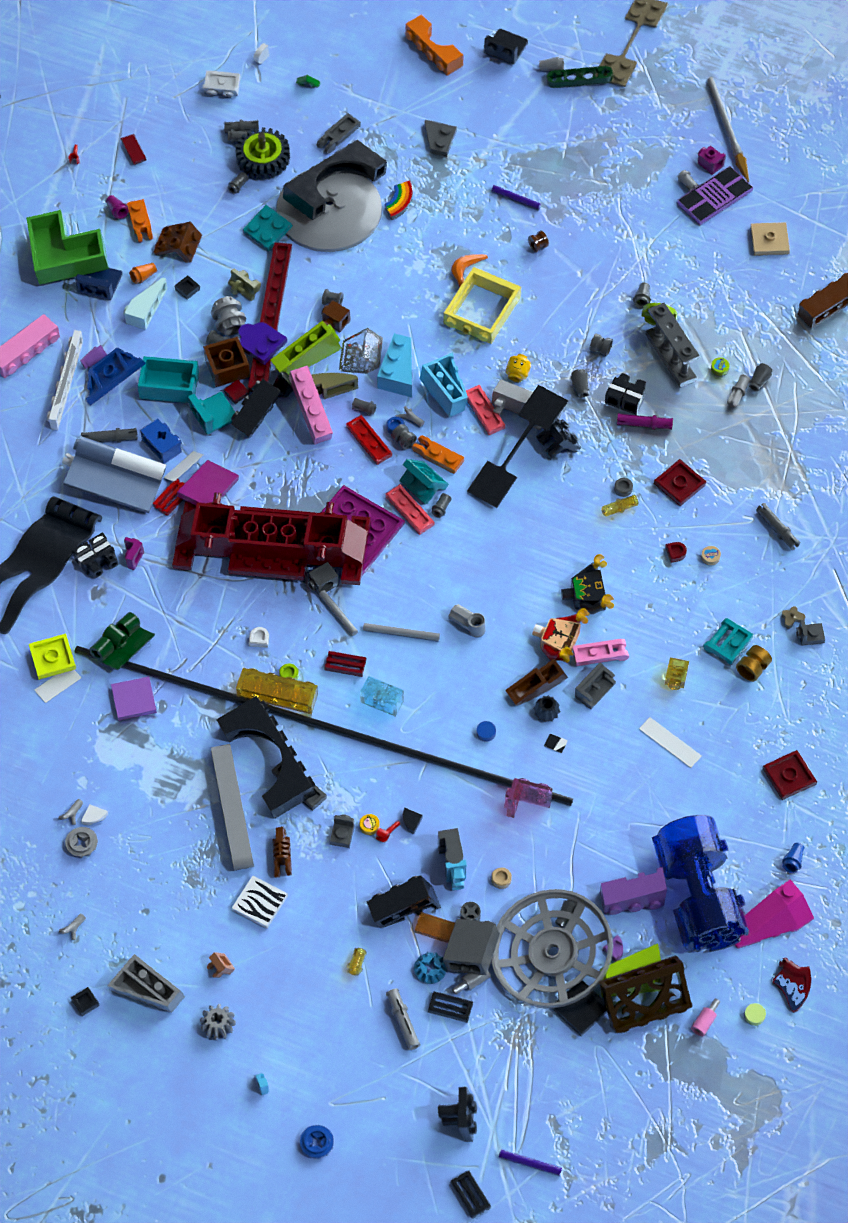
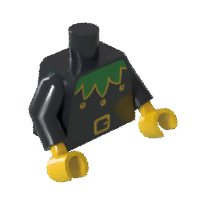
M597 554L594 557V562L571 578V588L561 589L562 600L573 599L576 610L584 608L591 615L606 610V607L608 609L614 607V604L611 602L614 598L610 594H605L601 569L598 570V567L605 568L607 566L605 560L601 561L605 558L602 554Z

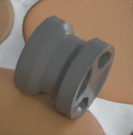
M466 902L462 905L460 911L461 919L480 921L481 909L477 903Z

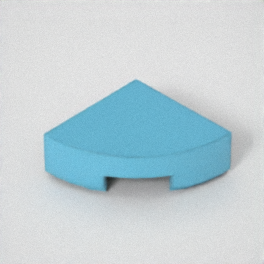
M264 1073L255 1075L261 1095L269 1093V1086Z

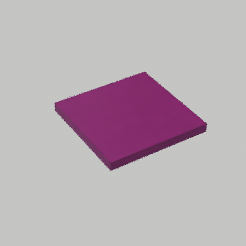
M343 485L330 500V502L334 503L333 513L347 515L349 521H351L352 516L371 517L362 572L363 576L403 527L405 520Z

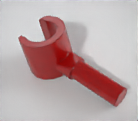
M77 144L74 145L73 153L68 156L70 164L73 159H76L77 164L80 163L77 154Z
M396 821L387 830L379 828L376 832V839L386 842L392 831L400 825V822Z

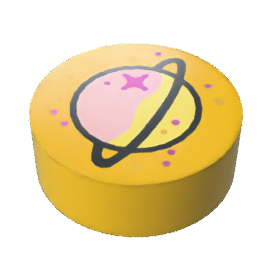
M366 814L360 819V829L366 835H373L380 828L379 819L373 814Z

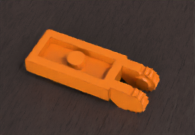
M144 199L127 202L133 230L138 242H142L143 239L141 232L146 231L149 240H152V228Z
M423 435L418 437V441L426 446L427 449L417 443L411 447L414 452L423 456L424 459L453 474L456 473L464 462L463 456L431 441Z

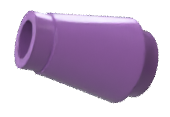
M101 345L95 346L80 361L84 368L87 369L107 354Z

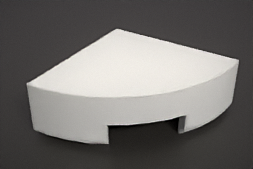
M89 804L81 823L83 825H92L93 823L103 821L107 817L108 811Z

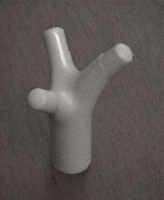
M407 406L404 407L406 414L396 415V417L414 422L419 427H422L425 423Z
M77 799L66 813L58 817L59 820L71 817L72 825H75L76 813L84 803Z
M80 913L68 926L59 929V932L66 934L71 931L72 940H75L77 928L86 920V917Z

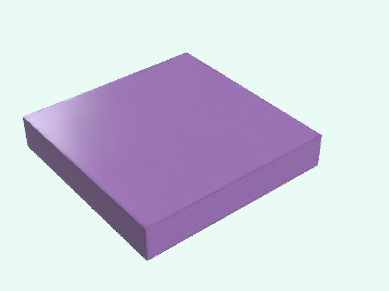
M149 676L111 684L118 721L157 713Z

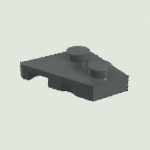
M425 119L430 152L447 157L455 138L457 127Z

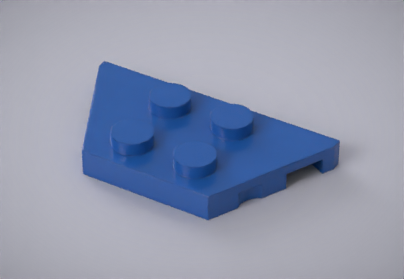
M115 348L88 369L89 380L87 382V389L89 390V397H86L87 403L89 405L94 404L146 364L145 361L140 357L133 356L129 352H124L120 348Z

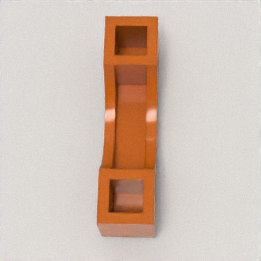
M422 14L406 23L405 35L407 39L411 40L418 50L424 52L427 58L433 61L440 71L449 75L463 66V54L453 44L446 46L438 45L430 39L432 36V24Z

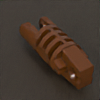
M277 827L276 839H272L275 878L280 877V865H285L287 876L292 875L290 837L286 836L284 827Z

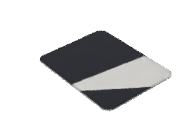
M549 734L544 746L562 753L568 741Z

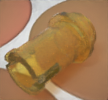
M354 948L351 961L347 964L348 973L359 975L362 972V964L367 954L364 949Z

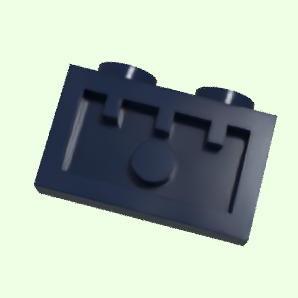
M109 268L85 275L77 274L75 279L77 292L112 300L123 272Z

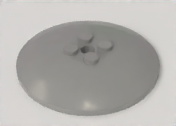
M335 174L325 178L317 185L319 193L326 199V202H333V204H326L325 213L313 221L283 199V190L279 195L277 213L292 223V228L286 235L298 245L314 251L337 252L357 246L372 235L381 219L382 204L376 187L366 177L357 174Z

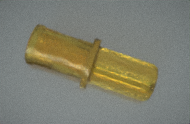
M631 495L621 500L618 498L615 502L602 506L601 511L607 517L618 512L623 513L626 509L638 506L639 502L636 495Z

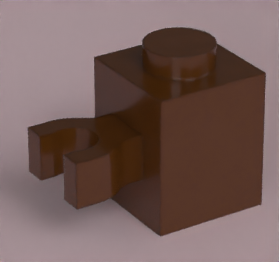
M332 300L329 305L324 306L322 309V320L326 325L330 324L334 330L340 333L351 321L350 310Z

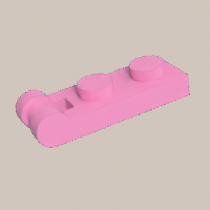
M625 639L576 645L572 648L576 666L629 659V653L625 649L627 646Z

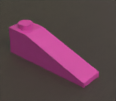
M788 880L725 931V934L737 948H742L761 942V940L766 938L778 937L780 934L789 931H798L812 921L814 916L803 893L791 880Z

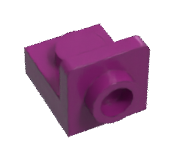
M125 537L127 568L135 570L144 554L143 544L136 538Z

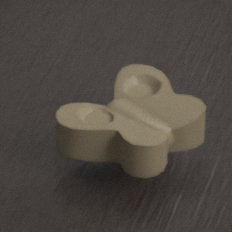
M796 606L782 612V618L785 619L784 625L788 629L793 626L794 622L800 623V620H805L806 618L803 613L798 611Z

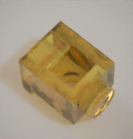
M670 657L665 685H668L672 690L684 688L689 661Z

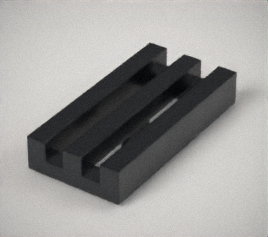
M433 991L428 1013L468 1023L473 1001ZM436 999H440V1000H444V1001H447V1002H451V1003L463 1005V1006H466L467 1009L461 1008V1007H457V1006L451 1005V1004H446V1003L438 1002V1001H435V1000H436Z
M469 1170L451 1180V1185L472 1219L491 1208L490 1203ZM464 1178H468L484 1204L483 1206H480ZM460 1181L476 1210L472 1208L457 1182Z

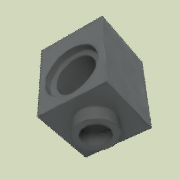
M327 562L309 572L308 585L312 591H316L319 595L321 591L325 590L328 592L339 585L338 575Z

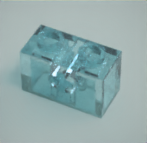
M368 676L360 691V701L365 705L396 717L404 702V690Z

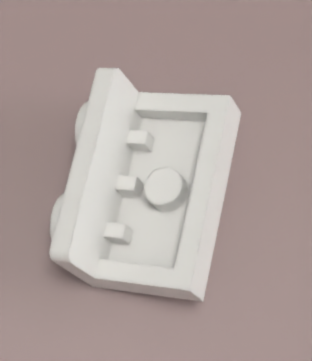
M206 70L205 84H203L202 88L208 95L220 93L227 97H233V95H238L241 75L240 73Z

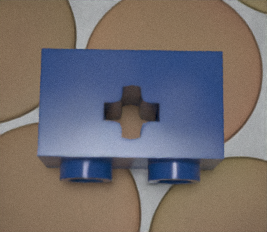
M156 419L140 430L142 441L163 464L182 452L180 438L177 435H173L168 425L162 423L159 419Z

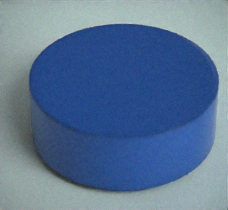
M400 417L390 418L386 423L388 433L392 434L397 426L405 424L404 420Z
M483 721L478 724L477 737L480 740L487 742L495 738L496 726L492 722Z

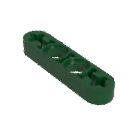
M609 66L553 70L547 74V83L552 88L609 83L613 79V70ZM586 74L593 75L591 78L584 77ZM570 75L576 76L574 80L567 79Z

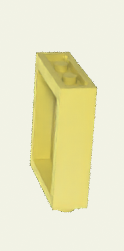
M473 267L444 311V324L450 328L458 329L467 335H472L483 342L492 344L520 300L521 286ZM474 285L509 299L491 329L455 315Z

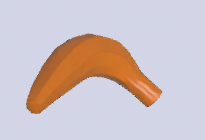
M465 255L454 261L451 270L458 282L459 288L464 282L463 273L465 269L472 264L487 259V255Z

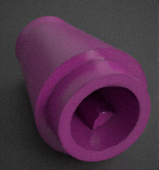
M114 195L106 198V203L115 218L122 219L127 216L128 206Z

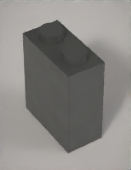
M457 919L443 957L447 970L487 975L500 936L496 924L491 921Z

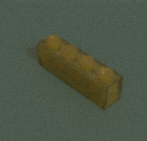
M243 668L236 686L237 695L249 699L257 696L260 702L264 700L266 704L308 714L313 713L318 698V685L312 682L297 681L292 677H280L274 673H263L254 668Z

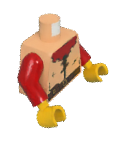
M582 608L577 614L549 619L546 627L535 625L532 635L541 638L540 649L549 660L555 659L556 661L566 663L570 661V656L574 655L572 648L575 646L580 634V622L586 624L588 622L586 616H589L590 613Z

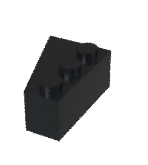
M263 378L261 381L257 380L252 387L254 391L251 396L247 395L242 401V409L236 411L231 417V425L250 438L263 422L267 413L272 410L278 397L281 398L283 395L280 390Z
M421 875L413 876L407 882L401 885H394L389 891L383 894H376L366 901L374 923L380 928L404 921L405 916L416 913L417 916L422 915V910L434 907L435 910L441 908L433 886Z

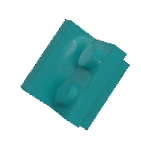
M406 459L403 463L407 470L399 481L424 504L429 503L438 489L446 490L449 483L424 461Z

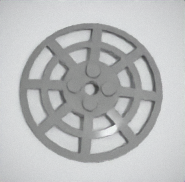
M549 889L527 895L510 907L497 925L500 936L491 960L494 972L501 985L509 994L528 1005L540 1008H556L577 1002L598 986L599 981L604 978L610 966L613 953V939L608 921L602 911L592 901L578 893L562 889ZM564 898L578 902L573 914L561 910L549 911L546 899ZM538 902L540 914L530 918L521 928L511 922L512 918L522 909ZM585 907L598 917L603 925L604 932L593 936L589 926L580 918ZM561 917L569 919L565 928L553 927L551 918ZM541 920L543 921L544 929L535 936L527 932L534 924ZM576 924L584 930L588 937L587 939L576 942L571 934ZM506 928L516 936L512 943L511 958L499 960V944ZM521 939L530 943L529 955L518 957L519 944ZM607 940V957L604 967L600 972L591 968L596 955V944ZM590 946L587 964L585 965L577 961L578 950ZM552 947H557L559 951L556 955L551 956L548 954ZM533 964L537 971L531 980L523 973L520 965ZM514 967L518 977L526 984L520 993L516 992L508 984L501 968ZM571 968L581 972L575 979L565 984L564 973ZM544 975L555 976L557 986H543L538 983ZM586 975L596 979L585 991L568 999L566 990L577 985ZM533 989L542 992H558L560 1002L542 1003L530 1000L527 997Z

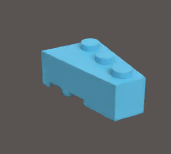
M394 333L377 375L378 389L412 397L411 337Z
M453 352L422 365L420 381L449 417L465 411L468 398L463 381L458 374V367L454 362Z

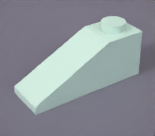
M161 278L131 300L123 313L126 324L144 330L147 329L167 291L166 278Z

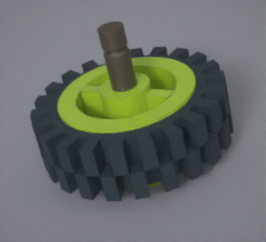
M261 127V132L258 131V128H255L254 133L249 130L247 135L243 134L242 139L239 138L238 144H236V160L239 169L243 170L246 175L249 173L250 177L253 178L256 174L257 179L260 180L261 175H264L265 180L268 179V175L274 178L275 172L280 175L282 170L285 171L287 169L286 165H289L290 147L287 138L285 139L283 134L280 135L279 131L276 130L273 133V129L269 128L268 132H266L265 127Z

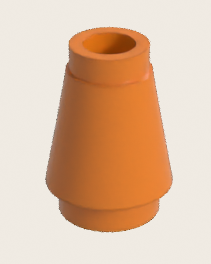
M154 263L133 267L129 271V275L135 284H141L156 273L157 268Z

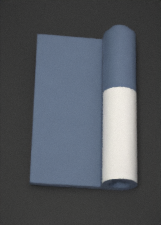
M82 436L80 440L76 439L73 447L76 453L63 485L149 513L167 465Z

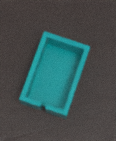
M143 356L146 364L141 367L138 381L139 398L189 403L188 396L196 394L199 379L198 361Z

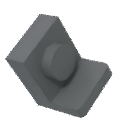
M800 620L799 627H796V635L801 640L802 646L825 643L822 623L805 625V620Z
M345 814L334 816L330 845L350 848L355 828L354 818Z

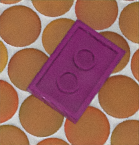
M207 460L177 491V496L194 505L197 502H213L214 493L217 492L218 495L219 492L223 497L239 480V475Z

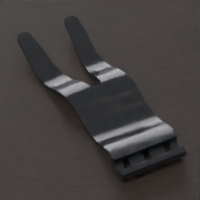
M52 496L50 498L45 514L28 528L13 553L0 564V584L25 571L32 572V575L22 581L12 594L0 622L1 634L10 632L29 598L37 591L50 585L60 575L73 554L72 550L92 536L95 531L96 522H101L102 520L101 515L58 497ZM56 505H59L57 512L54 511ZM73 511L74 514L72 518H70V513ZM88 517V518H89L88 523L85 524V520H86V518Z

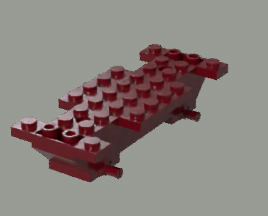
M217 492L214 493L213 502H197L194 505L185 501L175 544L173 569L192 571L195 555L229 557V574L304 580L307 564L322 566L328 562L332 567H343L341 584H361L371 517L352 516L351 521H349L347 515L333 513V502H327L325 512L320 513L240 506V510H235L233 505L220 503L222 494L219 492L218 495Z

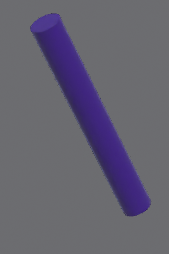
M492 186V192L537 210L541 208V203L499 186Z
M501 1149L499 1158L561 1176L562 1167Z

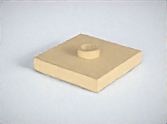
M786 222L751 223L754 255H782L790 253Z

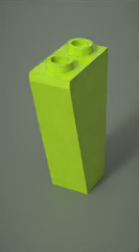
M322 320L273 357L271 362L279 373L285 371L290 375V371L304 366L310 367L342 349L338 343L341 340L330 324L326 325Z

